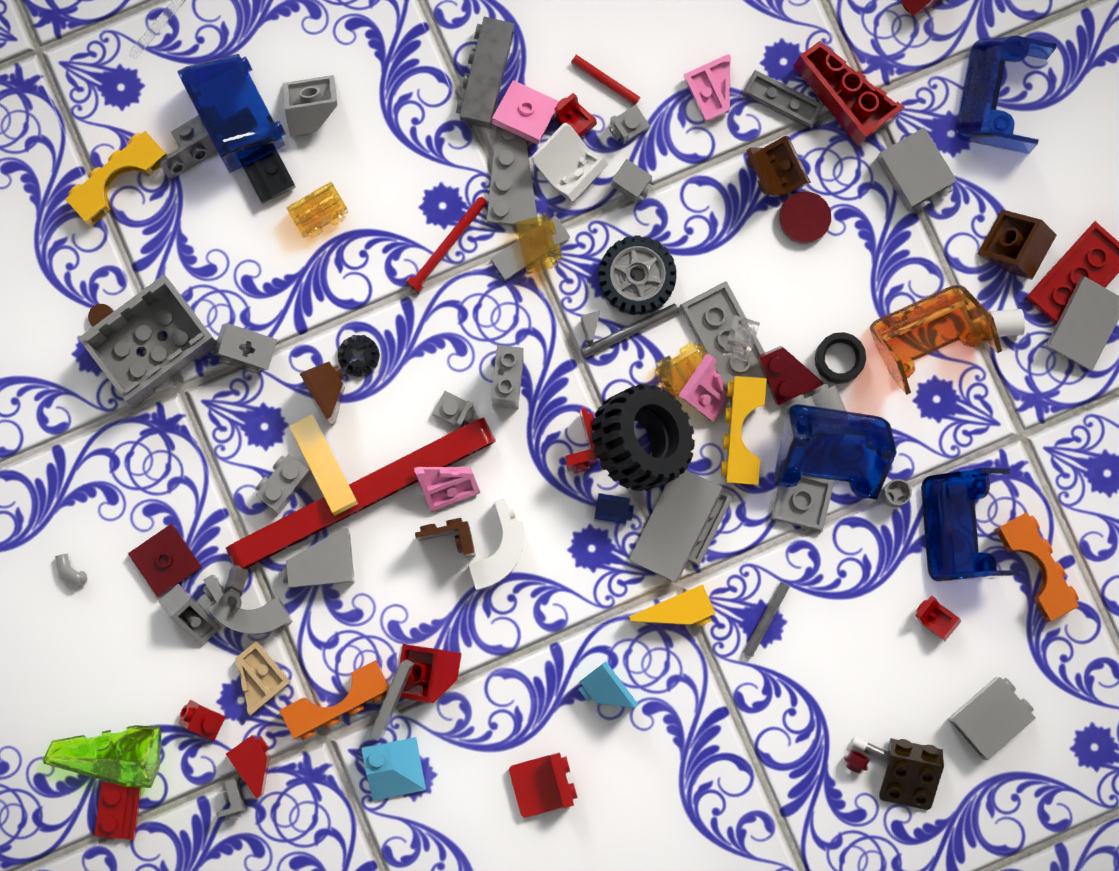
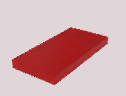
M1094 221L1025 299L1056 326L1081 276H1085L1106 288L1119 273V241Z

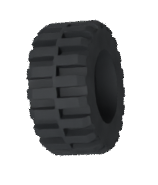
M639 384L606 399L602 406L597 409L595 413L596 418L592 422L594 432L591 433V441L595 443L593 451L595 456H598L601 461L599 463L601 468L609 472L608 476L613 481L618 480L619 485L627 489L631 487L634 491L652 490L678 478L679 475L687 470L688 464L691 463L693 457L691 450L695 447V440L692 439L694 434L693 426H690L688 422L690 417L687 412L684 413L681 407L683 405L678 400L672 398V394L666 390L661 391L662 388L658 386ZM634 420L639 422L647 431L652 444V455L645 452L638 443L634 432Z

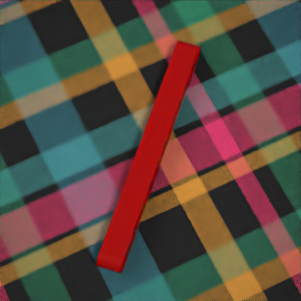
M485 418L477 419L349 484L358 502L357 505L334 516L325 497L230 544L225 549L234 566L239 565L241 568L247 569L419 482L414 468L448 467L496 442V439Z

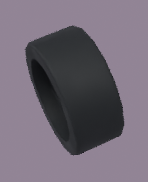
M845 332L833 333L825 337L815 353V366L819 374L827 381L836 384L848 383L855 379L864 369L866 363V350L862 342L854 335ZM835 343L847 344L855 352V365L846 373L833 372L825 362L827 349Z

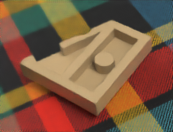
M255 641L236 657L249 715L254 714L291 683L258 641Z

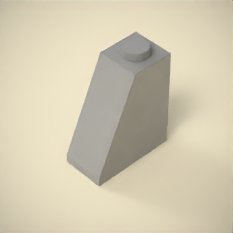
M342 528L286 560L287 567H282L283 582L288 583V587L291 589L355 582L350 529Z

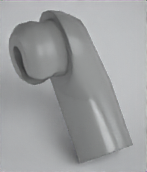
M68 553L55 556L58 574L62 581L72 587H79L87 583L88 578L84 571L77 572L71 568Z

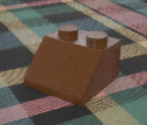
M1002 209L977 254L1013 275L1032 280L1057 234L1041 219Z

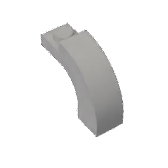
M212 574L203 580L206 584L203 588L205 594L210 601L215 600L217 602L209 607L208 610L221 624L234 631L255 635L266 634L279 630L293 621L278 597L257 609L245 610L239 608L236 612L231 613L232 605L229 601L224 606H219L218 602L224 595V589L217 577Z

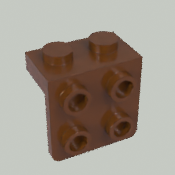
M784 136L764 148L750 147L746 150L748 155L746 157L747 163L753 171H756L759 177L758 186L763 194H767L769 197H785L811 183L789 136Z

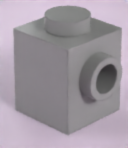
M626 159L613 177L611 186L637 203L641 197L645 199L652 190L653 185L650 183L653 176Z

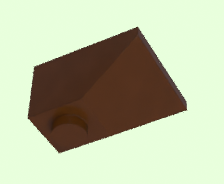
M329 361L300 373V376L327 421L332 426L337 421L345 389L342 380L346 378L339 366L333 367Z

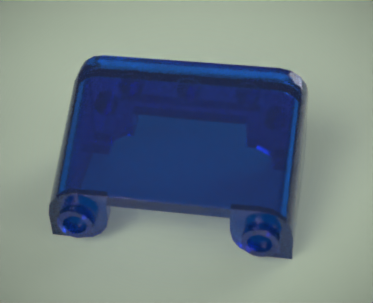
M239 54L186 66L177 71L229 174L286 146L282 138L286 133L280 121H273L249 74L253 69L247 57L241 58Z
M801 404L792 405L788 410L774 472L775 485L783 487L797 486L801 475L849 482L852 492L857 497L877 500L897 454L890 423L884 418L874 415Z

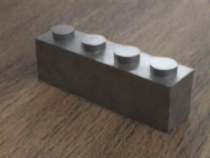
M484 16L482 24H477L474 39H477L478 42L476 49L471 48L468 64H472L470 74L465 73L462 88L466 89L464 99L459 98L456 113L460 114V122L491 129V120L495 113L515 31L514 23Z

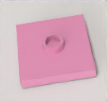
M513 80L493 115L491 123L538 145L555 114V107L559 101Z

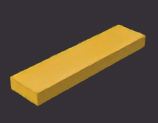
M313 414L290 425L289 427L333 515L335 516L357 505L358 502Z

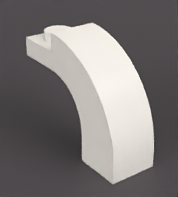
M505 498L494 501L503 530V538L499 549L487 559L468 564L476 591L494 586L504 580L514 570L523 552L525 540L523 521L512 523L511 519L516 518L512 503L506 504Z

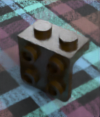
M890 738L888 744V764L879 791V798L882 801L919 809H931L944 768L943 749L933 745L911 743L906 739L897 740Z

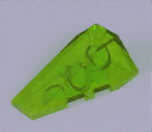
M134 725L126 727L127 731L113 734L111 730L102 731V736L87 738L85 735L53 740L43 758V763L125 787L151 788L160 769L162 729L161 726Z

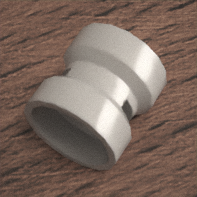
M902 479L890 481L882 490V499L890 507H899L906 504L912 495L910 485Z

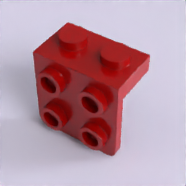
M586 407L580 408V417L589 450L565 456L567 471L573 470L574 474L589 471L591 465L598 464L599 457H596L593 451L595 443L591 441V433L594 431L592 429L594 416L592 412L587 413Z
M560 752L510 766L509 773L522 817L527 818L559 808L574 806L573 799L578 797L574 782L568 784L566 773L571 771L566 756L561 758Z

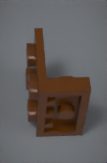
M462 518L447 520V526L438 528L435 524L419 527L420 532H415V537L418 541L459 533V535L454 536L457 551L459 553L463 552L465 558L476 556L468 521L463 522Z

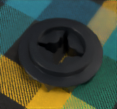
M352 335L343 340L338 348L337 356L340 367L347 374L361 377L370 374L377 367L380 353L376 343L365 335ZM352 347L360 351L367 347L363 353L364 360L367 363L359 359L351 362L354 355L350 348Z

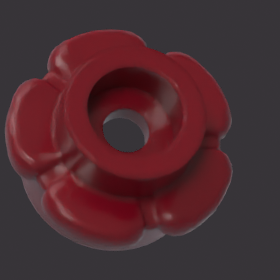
M850 750L848 757H844V760L848 762L846 767L853 772L861 773L862 770L867 771L869 769L867 765L870 759L860 752Z

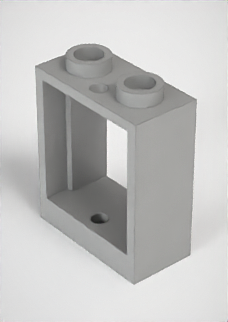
M497 345L491 395L492 406L519 409L524 348Z

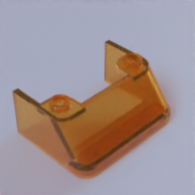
M953 285L879 318L870 325L872 338L889 374L906 395L911 393L907 378L915 372L914 360L959 340L963 345L969 347H977L987 341L997 353L1002 352L993 316L962 285Z

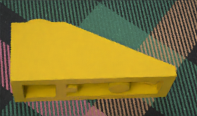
M702 584L635 613L628 618L630 622L677 625L696 623L698 628L711 622L710 616L716 613Z

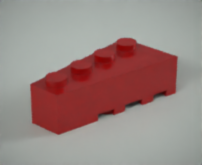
M821 41L802 53L793 65L857 146L895 119L905 108L898 101L894 102L886 95L887 93L880 87L876 88L865 79L866 76L861 72H856L849 67L844 59Z

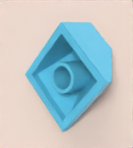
M606 661L579 681L582 686L578 690L587 701L593 699L595 703L635 708L639 705Z
M416 737L361 748L373 801L426 790Z

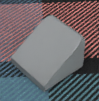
M600 310L581 316L580 322L587 344L593 343Z

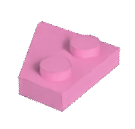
M730 54L685 73L683 76L705 123L728 113L730 110Z
M706 354L678 396L715 423L729 402L726 391L723 389L722 377L716 372L714 366L717 363L716 358Z
M471 467L414 468L431 512L480 493Z

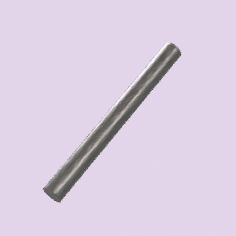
M674 303L581 348L583 356L587 358L679 313L678 307Z

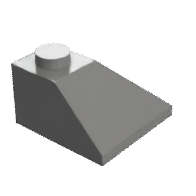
M334 75L283 83L284 109L290 136H306L317 132L338 106Z

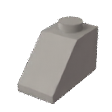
M179 584L159 601L170 618L201 646L221 628L206 610Z

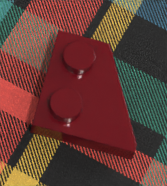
M782 346L757 356L777 405H781L824 385L816 375Z

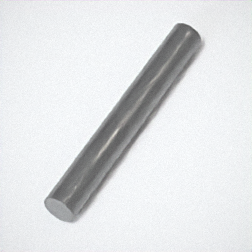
M780 582L743 651L745 654L753 657L790 588L787 584Z

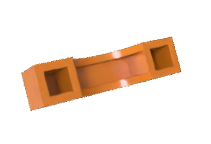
M1028 512L995 528V531L1007 552L1025 553L1038 564L1042 574V583L1033 600L1045 622H1051L1078 608L1077 600H1079V597L1072 586L1068 587L1064 579L1066 573L1059 562L1055 563L1051 556V553H1053L1051 545L1040 536L1038 532L1040 526L1033 515L1029 516Z
M375 660L351 673L352 684L350 691L345 699L337 705L320 707L310 702L307 698H301L280 709L279 711L293 739L300 737L304 741L315 735L314 729L323 724L327 729L340 722L339 716L347 712L352 716L364 709L362 704L370 700L375 704L385 699L390 685L378 661Z

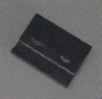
M272 140L253 148L242 156H238L262 204L296 187Z

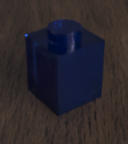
M598 493L594 521L625 526L626 520L632 521L634 505H629L630 498Z

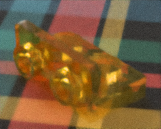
M542 213L540 217L515 222L526 273L531 274L558 268V260H561L562 256L559 244L554 245L552 235L556 234L553 219H548L547 213Z

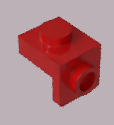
M574 93L570 94L567 98H562L555 107L557 122L560 125L564 123L571 125L580 138L597 125L596 118L578 103V97Z
M930 596L928 600H924L919 605L915 615L921 625L944 642L962 622L958 616L942 606L933 596Z
M190 699L180 712L179 724L187 730L215 741L226 716Z

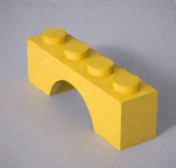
M146 131L133 135L128 141L129 145L122 151L117 150L112 153L108 158V163L102 168H95L88 175L89 179L82 185H75L68 192L69 196L65 200L90 227L110 211L107 199L108 191L112 182L117 177L127 172H141L151 176L161 167L158 161L167 155Z
M733 376V381H728L727 397H731V407L725 410V423L729 424V433L723 436V450H727L726 461L722 460L721 476L725 477V482L759 485L761 458L755 456L746 448L742 440L741 429L746 416L752 410L765 405L767 378Z

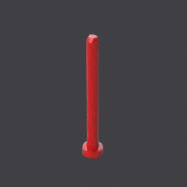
M483 197L477 198L414 278L409 276L405 281L409 287L418 293L423 290L422 283L484 208L487 202L486 199Z

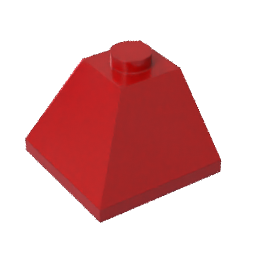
M403 644L400 663L404 660H409L414 663V666L400 698L434 703L457 681L462 653Z

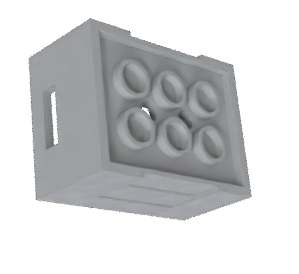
M165 274L78 338L125 402L133 408H136L156 393L155 389L195 359L200 360L215 349L217 342ZM166 332L168 338L165 341H160L158 339L159 333ZM142 347L145 348L146 355L139 357L137 350Z

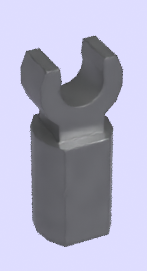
M239 565L231 567L224 588V595L218 602L220 607L224 606L227 601L232 605L231 613L236 612L241 607L240 597L243 594L248 570L241 568Z

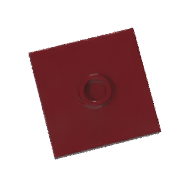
M173 523L128 553L158 598L202 568V565Z

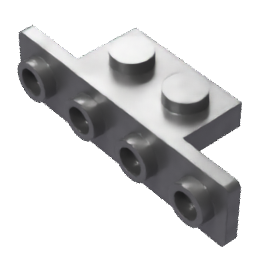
M216 105L171 131L180 148L160 159L158 163L171 180L258 127V124L249 108H244L225 120Z

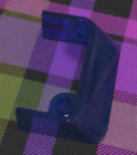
M1022 36L996 37L976 41L969 53L955 125L957 136L968 142L1030 154L1038 145L1039 139L1013 134L1015 125L1013 117L1005 111L996 110L1005 61L1020 62L1026 56L1047 60L1055 51L1057 44Z
M978 468L930 475L923 480L921 492L927 567L929 576L934 581L989 579L1019 575L1018 570H997L994 556L988 552H979L974 500L983 499L988 495L990 490L989 477L1010 474L1009 468Z

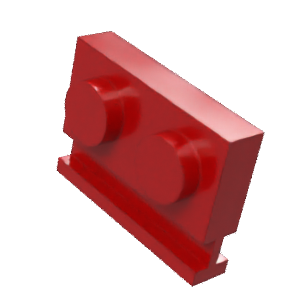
M101 782L95 836L135 840L141 785Z

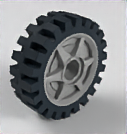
M635 235L634 237H625L621 241L618 240L606 251L599 267V285L603 296L609 301L611 306L616 307L620 312L629 313V315H645L646 313L656 311L669 299L676 284V265L672 255L669 254V250L663 247L659 241H654L647 236L644 238L641 235ZM633 270H641L645 278L642 281H634L630 273Z

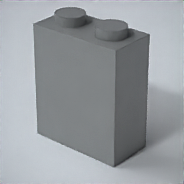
M925 127L880 152L876 158L908 212L914 208L917 211L925 208L931 203L929 199L936 195L939 198L946 196L953 191L952 186L957 181Z
M995 677L948 718L983 760H989L1036 719L1031 713L1034 711L1033 707L1024 698L1020 700L1014 693L1016 690L1015 686L1007 678Z

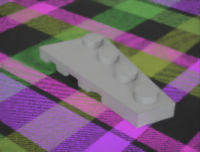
M497 126L487 223L537 228L539 224L526 139Z

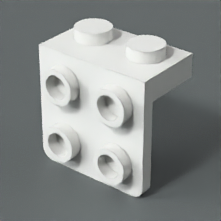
M567 123L562 124L531 158L534 165L556 192L572 202L609 165L602 156L591 151L571 125Z

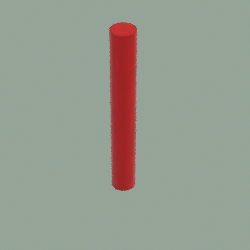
M577 54L572 59L571 63L633 105H637L641 99L640 96Z

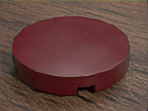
M810 191L797 192L789 196L781 207L779 213L781 229L791 241L800 244L818 241L829 229L832 221L831 210L827 202L820 195Z

